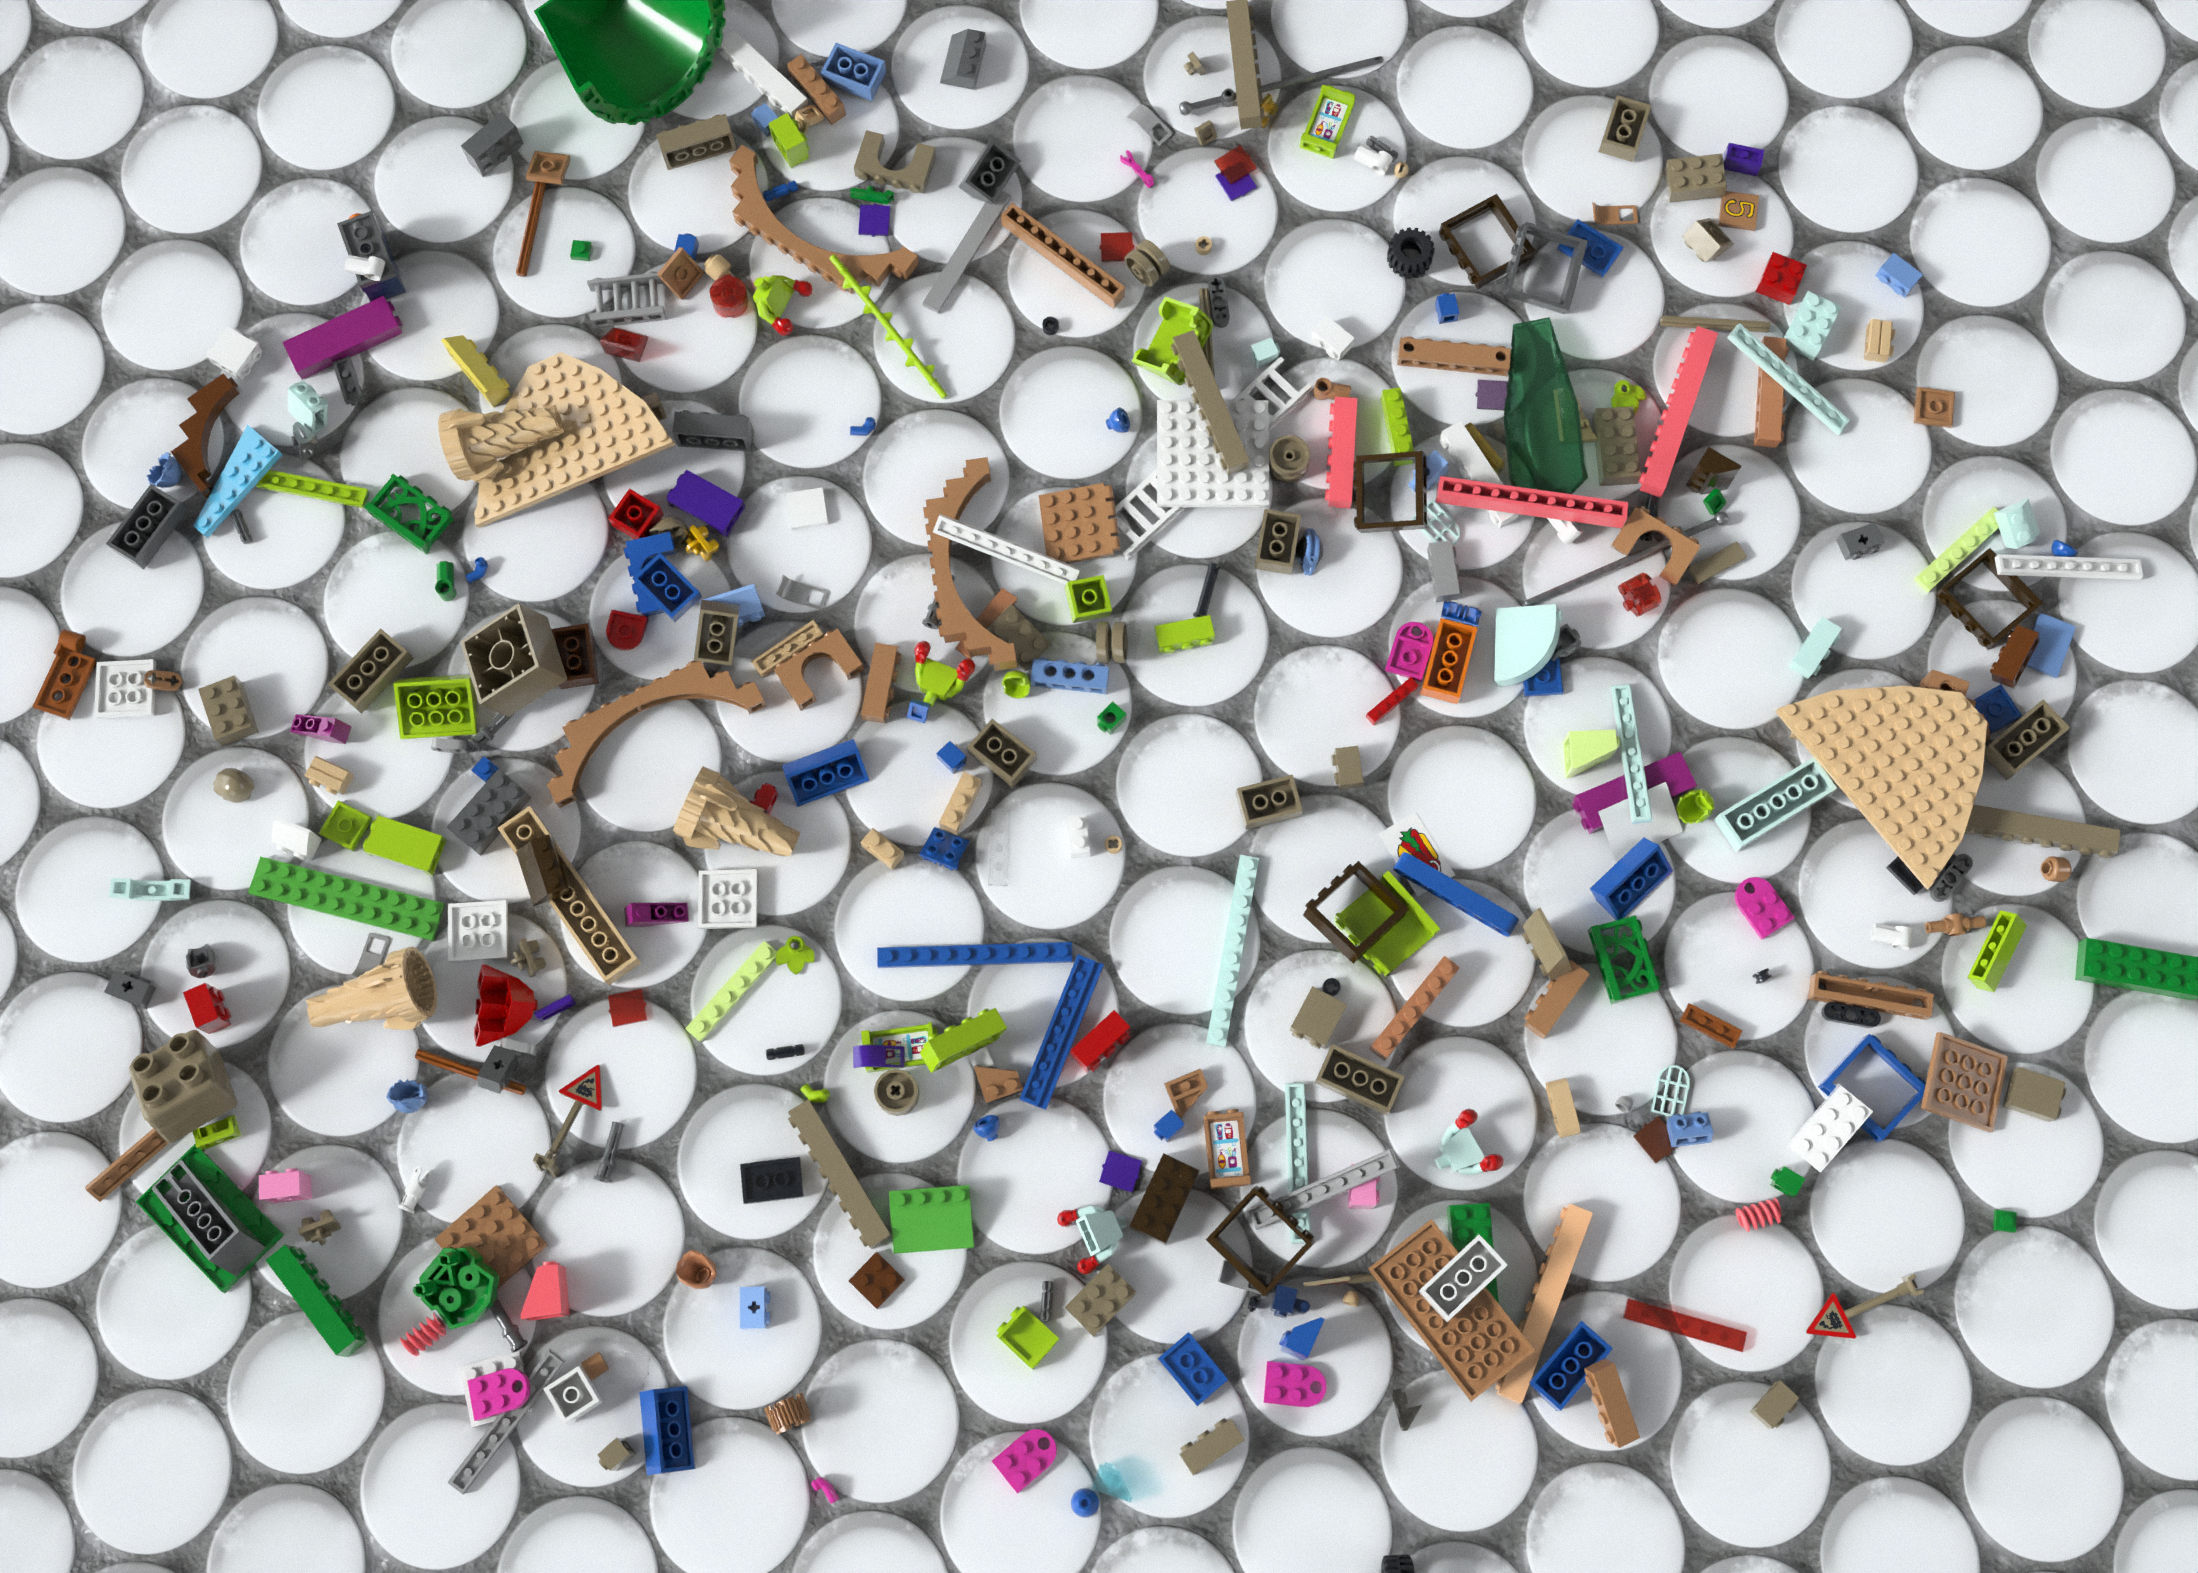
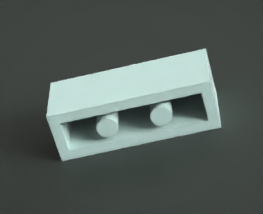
M1822 616L1788 667L1807 679L1812 674L1816 675L1822 667L1819 665L1821 660H1826L1831 653V650H1829L1832 644L1835 646L1840 639L1839 632L1842 628Z

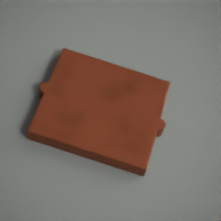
M1659 1116L1649 1124H1644V1128L1633 1136L1655 1164L1666 1155L1669 1156L1670 1152L1676 1148L1671 1147L1667 1126Z

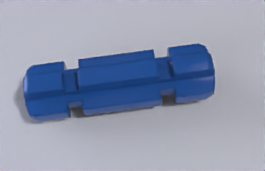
M793 180L788 182L787 185L785 183L772 188L771 191L770 189L764 191L763 196L768 202L773 200L774 197L779 198L789 194L790 191H797L798 186L796 181Z

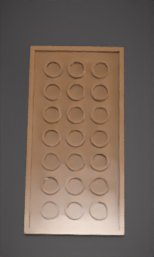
M1431 1219L1369 1267L1368 1270L1470 1402H1472L1534 1353L1535 1349L1486 1287L1448 1322L1419 1293V1290L1459 1254Z

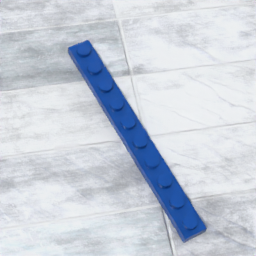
M1072 942L877 948L878 968L1072 963Z

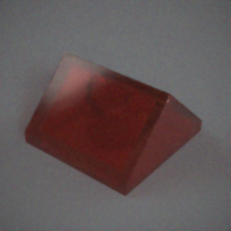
M613 327L600 339V343L606 354L640 363L648 336Z

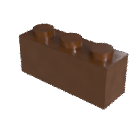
M2019 625L2016 626L2014 631H2010L2006 646H2002L1997 663L1994 662L1990 669L1993 681L2011 688H2015L2040 642L2038 632Z

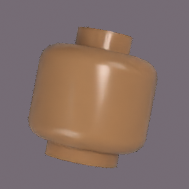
M2050 856L2043 861L2040 868L2043 877L2053 882L2066 881L2072 872L2070 862L2063 857Z

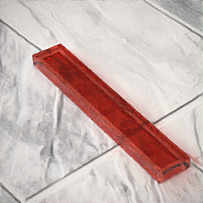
M1629 1298L1626 1301L1623 1319L1738 1352H1743L1747 1335L1745 1331Z

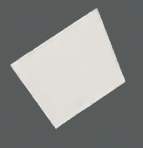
M1666 782L1648 789L1653 819L1650 823L1632 824L1628 799L1599 811L1615 861L1620 860L1643 837L1654 843H1659L1683 832Z

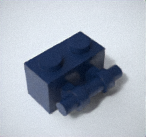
M1278 1284L1275 1288L1270 1311L1274 1312V1316L1286 1318L1287 1315L1290 1316L1293 1313V1308H1296L1298 1313L1305 1314L1309 1311L1310 1304L1308 1301L1296 1298L1298 1289Z

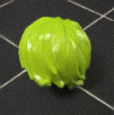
M1703 789L1689 791L1680 797V801L1676 805L1678 818L1682 819V822L1686 824L1703 823L1712 814L1713 809H1715L1712 795Z

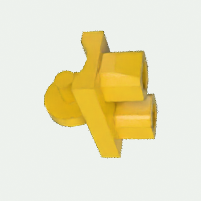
M695 525L690 526V532L687 535L688 539L685 541L688 544L685 548L688 554L694 552L696 556L700 554L706 562L711 560V556L718 550L719 544L714 539L708 542L705 540L709 535L705 526L698 528Z

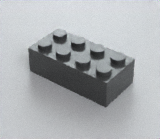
M682 410L681 412L675 411L672 433L679 447L751 452L754 430L749 417L742 414L728 416L725 413L715 415L708 412L692 413L688 410Z
M150 484L107 541L106 545L115 553L144 570L187 513L188 509L177 499Z
M498 769L450 822L447 828L481 856L499 836L500 831L498 827L516 816L530 801L531 796Z

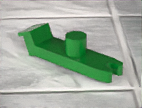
M868 186L866 190L851 188L849 191L851 193L850 197L885 205L894 201V192L890 190L881 193L876 192L874 187Z

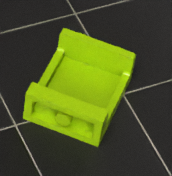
M1023 1305L1022 1308L1018 1306L1010 1314L1012 1319L1008 1323L1004 1321L996 1330L998 1332L996 1336L1033 1370L1060 1339Z

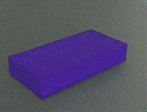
M569 994L534 1012L539 1021L543 1022L576 1005V1002Z

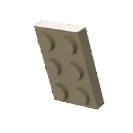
M1012 604L987 628L989 632L1008 644L1014 643L1017 665L1023 671H1026L1033 664V659H1037L1051 645Z

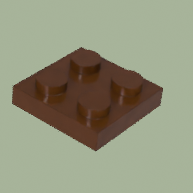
M877 1251L849 1280L877 1310L905 1281Z

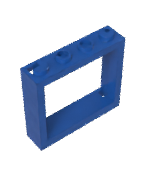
M1868 1034L1859 1041L1818 1085V1088L1829 1096L1837 1087L1832 1082L1867 1045L1918 1092L1884 1129L1870 1117L1860 1126L1878 1143L1884 1140L1922 1099L1926 1082L1922 1078L1916 1077L1908 1065L1897 1060L1894 1052L1885 1049L1876 1036Z

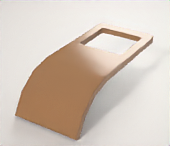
M1592 202L1594 221L1598 224L1622 225L1638 223L1636 205L1599 206ZM1619 209H1633L1634 221H1620Z

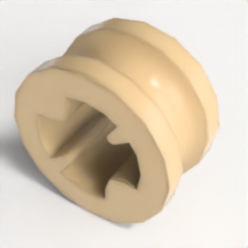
M1202 236L1197 239L1195 246L1197 253L1207 255L1211 252L1212 241L1210 238ZM1202 243H1206L1205 249L1201 248Z
M1109 836L1105 840V848L1109 853L1116 854L1122 849V841L1117 836ZM1118 841V848L1113 847L1112 849H1110L1108 847L1110 846L1109 842Z

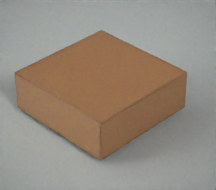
M597 1352L581 1363L592 1381L610 1370L600 1352Z

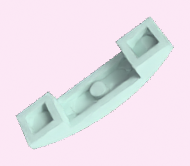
M111 878L109 898L138 901L190 899L191 880L170 879V881Z

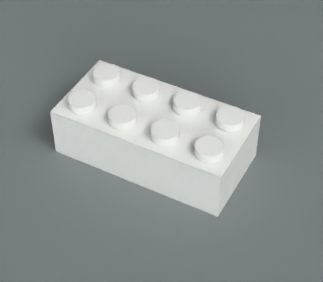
M1838 1084L1787 1145L1821 1173L1873 1111L1842 1085Z
M1478 1235L1419 1290V1293L1448 1322L1508 1265Z

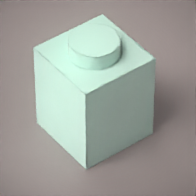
M1272 337L1251 345V355L1257 368L1273 363L1279 357V345L1274 343Z

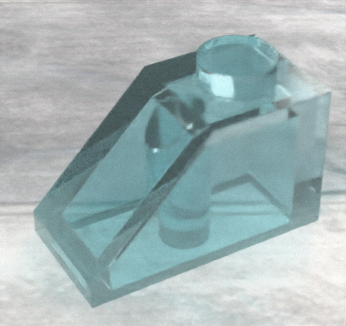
M1107 1462L1104 1463V1466L1099 1465L1092 1489L1131 1503L1132 1497L1120 1472L1115 1470L1116 1466Z

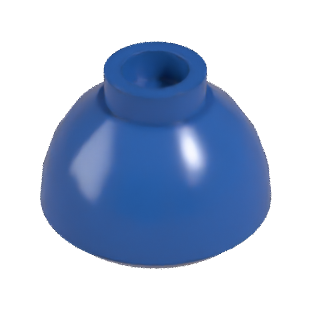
M1121 407L1115 409L1110 414L1109 419H1106L1107 428L1119 433L1128 432L1130 421L1126 411Z
M2054 540L2051 550L2053 556L2075 557L2078 554L2075 548L2059 540Z
M988 1115L979 1119L973 1126L974 1132L978 1136L986 1138L987 1141L995 1140L998 1137L997 1132L1000 1127L998 1116Z
M1081 1488L1073 1494L1071 1508L1079 1517H1091L1099 1508V1498L1093 1490Z

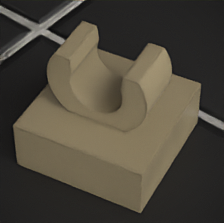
M1192 52L1187 55L1191 61L1184 65L1188 74L1192 75L1196 71L1200 76L1204 74L1206 70L1196 54Z
M1210 120L1194 128L1198 142L1202 146L1217 138L1213 122Z

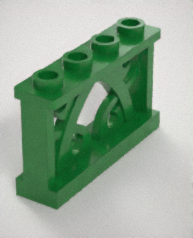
M392 474L388 482L364 508L371 516L427 554L433 543L448 525L454 521L451 516L452 512L445 506H438V502L431 496H424L422 494L423 491L417 486L411 487L408 484L409 481L403 476L397 477L395 474ZM395 487H401L403 493L397 494L396 491L395 497L397 499L393 500L391 498V491ZM387 497L389 502L378 508ZM417 504L420 510V521L409 520L401 525L402 511L399 506ZM396 508L397 516L391 517L390 514L395 512L393 509ZM433 514L441 516V521L437 525H428V521H436V519H432ZM411 525H419V528L415 526L414 531L410 530ZM427 529L432 530V532H431V533L427 536V538L423 541L424 536H425V534H426V530H427Z
M1636 915L1591 926L1587 930L1611 1005L1656 993L1661 986L1660 979L1654 973V961L1648 955V942L1642 936V924L1639 919L1637 920ZM1622 926L1629 927L1632 930V936L1627 937L1625 931L1622 934V938H1619V929ZM1615 928L1614 936L1601 935L1600 931ZM1612 944H1614V952L1608 953L1606 948H1612ZM1619 946L1636 956L1635 963L1629 974L1624 968L1611 965L1610 963L1618 954ZM1615 971H1620L1625 979H1623L1622 975H1620V978H1616L1614 975ZM1645 976L1648 980V985L1645 988H1639L1632 980L1635 979L1638 983H1643L1640 977ZM1628 984L1634 990L1631 993L1620 994V990Z

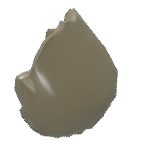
M667 516L650 529L649 534L653 536L670 532L676 549L686 539L688 527L681 518Z
M236 768L223 769L216 775V779L213 782L214 791L223 797L224 800L234 803L249 799L254 789L253 780L249 775Z

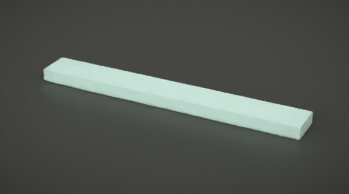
M1739 323L1727 338L1833 432L1838 435L1843 431L1850 419L1743 325Z
M1631 685L1611 686L1617 732L1620 739V750L1632 824L1650 823L1653 819Z
M1285 1083L1289 1193L1309 1185L1305 1083ZM1310 1207L1292 1214L1299 1221L1298 1225L1303 1230L1307 1229L1311 1232ZM1290 1228L1291 1244H1306Z

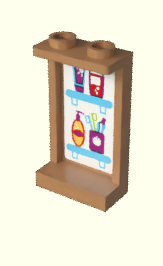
M1239 1109L1227 1110L1225 1114H1219V1111H1210L1203 1117L1210 1189L1251 1185L1244 1114L1239 1112Z

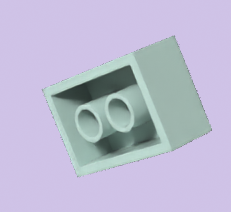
M1808 291L1784 336L1789 349L1814 361L1842 306Z

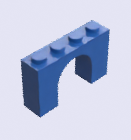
M670 532L626 541L627 547L624 548L625 557L630 560V566H628L630 577H634L659 553L664 557L676 554L673 536ZM634 581L632 590L634 595L637 594L638 597L636 602L638 613L641 612L645 617L665 613Z

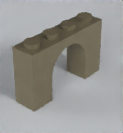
M866 130L854 165L855 176L861 180L868 179L881 185H892L897 189H908L913 193H925L936 158L935 147L918 143L911 163L902 170L893 171L886 169L879 162L885 144L884 135Z

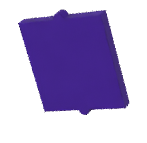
M1242 162L1232 167H1227L1226 170L1215 175L1230 201L1241 196L1244 197L1247 193L1257 188Z
M877 204L860 205L858 235H871L872 237L888 236L890 206Z
M1109 1151L1105 1164L1102 1165L1103 1171L1099 1182L1132 1193L1136 1179L1139 1178L1138 1173L1142 1161Z

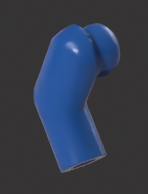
M867 417L862 426H851L850 435L867 436L876 427L875 419Z
M478 557L475 560V571L465 575L469 583L485 576L488 563L483 557Z

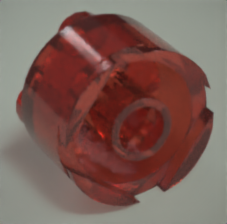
M727 274L712 284L709 290L713 308L719 316L723 318H737L747 310L748 294L744 283L740 279Z
M1644 572L1618 586V590L1624 599L1623 606L1628 612L1631 610L1637 617L1657 608L1661 603V595L1656 584L1652 586L1650 583L1652 578Z

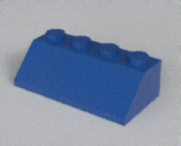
M854 739L782 765L797 807L869 781Z
M1643 837L1590 890L1596 901L1615 920H1620L1630 913L1673 870L1660 846Z
M1320 1317L1293 1327L1290 1331L1287 1330L1283 1333L1279 1345L1282 1346L1281 1351L1302 1361L1308 1358L1325 1319Z
M1580 1321L1530 1380L1529 1384L1556 1411H1561L1586 1382L1584 1368L1605 1359L1613 1348L1583 1321Z
M687 1386L639 1392L647 1476L695 1469Z

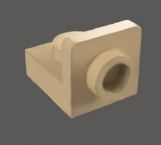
M812 104L797 110L794 119L799 126L797 129L807 134L808 128L822 122L824 116Z

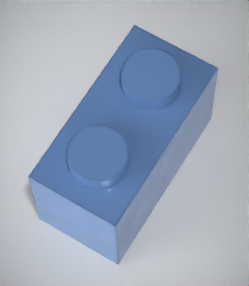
M1893 253L1880 267L1875 276L1882 283L1890 286L1895 293L1905 298L1923 274Z

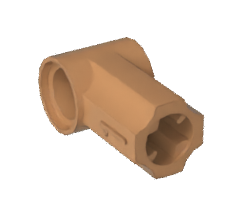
M1319 378L1315 383L1313 396L1318 400H1335V397L1349 398L1351 386L1333 383L1327 378ZM1319 387L1325 388L1326 391H1321Z

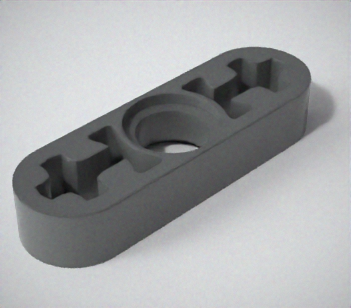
M1213 276L1208 282L1213 323L1216 327L1224 328L1229 324L1230 319L1225 281L1220 276ZM1214 282H1217L1219 285V292L1217 293ZM1221 298L1224 300V303L1218 306L1214 303V300ZM1219 311H1222L1224 321H1220Z
M1960 854L1954 858L1930 890V896L1934 901L1943 902L1962 881L1973 865L1972 858L1969 855ZM1965 860V866L1958 871L1956 868L1960 865V861ZM1948 873H1953L1956 876L1955 883H1950L1947 880L1946 876ZM1945 885L1947 888L1942 892L1943 895L1939 897L1937 890Z

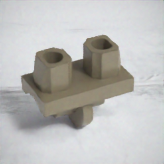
M526 938L521 939L518 945L519 951L513 952L515 958L510 962L512 966L518 965L520 971L524 970L526 966L529 977H533L537 971L546 967L543 956L533 959L532 953L540 950L537 940L526 941Z
M330 1210L322 1211L320 1213L321 1220L315 1222L313 1217L302 1219V1227L298 1229L299 1235L304 1237L306 1242L311 1241L314 1243L319 1241L321 1245H325L327 1243L326 1238L332 1236L331 1232L341 1229L340 1223L335 1219Z

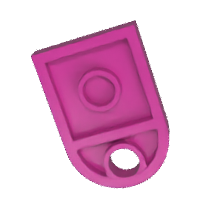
M1408 622L1402 625L1396 633L1385 671L1406 678L1412 677L1414 680L1421 682L1433 645V635L1430 629L1419 622ZM1418 628L1421 630L1422 635L1414 636L1411 630Z
M1747 878L1739 884L1735 891V902L1761 940L1795 918L1771 884L1762 878ZM1745 885H1752L1754 893H1747L1744 889Z
M1267 1361L1263 1403L1311 1407L1323 1399L1326 1393V1381L1318 1369L1308 1365ZM1314 1381L1319 1382L1322 1386L1321 1391L1317 1394L1313 1393L1310 1389V1385Z
M507 1368L467 1380L474 1421H480L516 1410L525 1404L530 1394L529 1379L525 1373L518 1369ZM518 1381H521L523 1384L520 1392L515 1390V1385Z
M1029 1430L995 1457L992 1462L1018 1494L1053 1463L1057 1453L1056 1443L1052 1436L1043 1430ZM1042 1437H1046L1050 1441V1446L1046 1450H1042L1038 1446V1441Z

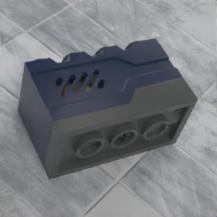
M372 211L364 214L355 213L348 220L337 223L348 255L367 259L374 256L385 261L380 281H374L364 275L355 274L359 286L366 293L369 301L371 302L382 296L387 300L406 293L386 235Z

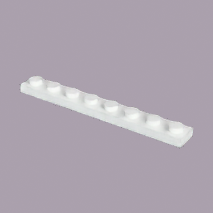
M939 514L933 533L1063 584L1076 580L1080 572V568L943 514Z
M2000 554L1995 557L1998 575L2140 580L2143 577L2140 559Z

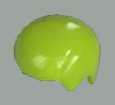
M1017 670L1007 672L1002 681L1004 693L1012 698H1025L1029 694L1031 687L1028 675Z

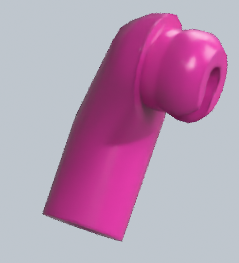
M817 1477L816 1480L812 1481L814 1490L818 1491L822 1488L830 1503H834L839 1499L832 1484L823 1477Z

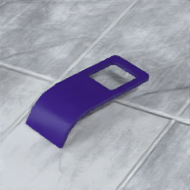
M885 1045L853 1046V1068H904L905 1048L904 1046ZM886 1049L900 1050V1065L886 1064Z

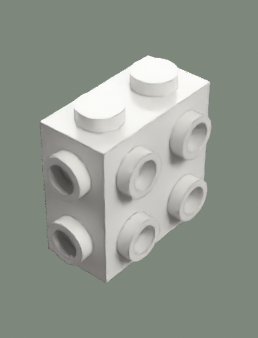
M226 327L220 333L216 343L209 348L206 357L212 364L243 380L250 373L253 364L260 359L263 350L256 339L252 337L248 339L240 330Z

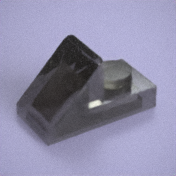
M1400 1388L1392 1390L1391 1394L1401 1431H1406L1422 1405L1406 1408L1405 1404H1408L1407 1396Z

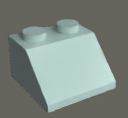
M2028 498L1994 513L2006 548L2018 549L2033 542L2040 533Z

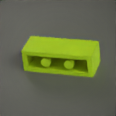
M1210 615L1157 625L1154 629L1159 653L1164 652V654L1173 653L1176 649L1181 648L1182 650H1189L1196 645L1208 646L1215 641Z

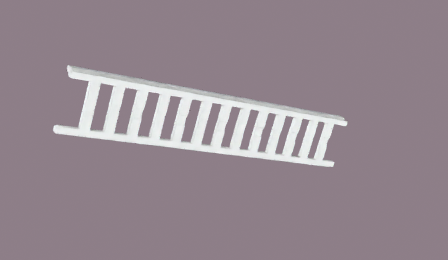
M1282 357L1273 362L1233 399L1255 400L1249 395L1254 388L1262 393L1278 409L1273 416L1269 414V431L1313 392L1310 383L1298 392L1275 371L1284 362ZM1269 376L1291 399L1286 404L1282 402L1262 383L1265 378ZM1157 469L1115 506L1116 514L1124 508L1146 530L1139 537L1117 515L1113 517L1117 519L1118 529L1133 542L1123 552L1127 560H1130L1186 508L1172 507L1166 513L1161 507H1157V504L1143 491L1149 484L1157 490ZM1136 496L1160 518L1154 525L1130 503Z

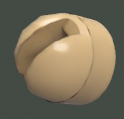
M1399 162L1395 165L1394 174L1396 177L1404 178L1408 175L1409 168L1406 163ZM1400 167H1404L1402 172H1399Z
M1348 1291L1345 1293L1342 1302L1358 1307L1359 1295L1355 1291Z

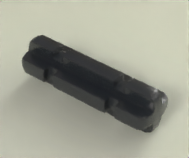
M803 1044L795 1045V1047L785 1046L778 1047L776 1050L774 1048L766 1050V1058L768 1060H774L777 1057L781 1059L805 1054Z

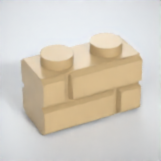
M1871 319L1866 328L1864 360L1884 363L1889 357H1892L1894 346L1891 345V340L1895 336V329H1892V321H1881L1878 319Z
M317 756L314 757L310 764L311 766L305 773V777L309 779V784L317 788L322 785L326 787L325 791L335 796L337 793L344 795L354 777L350 771Z
M874 828L861 841V845L865 850L883 864H886L891 870L904 857V853L900 848Z

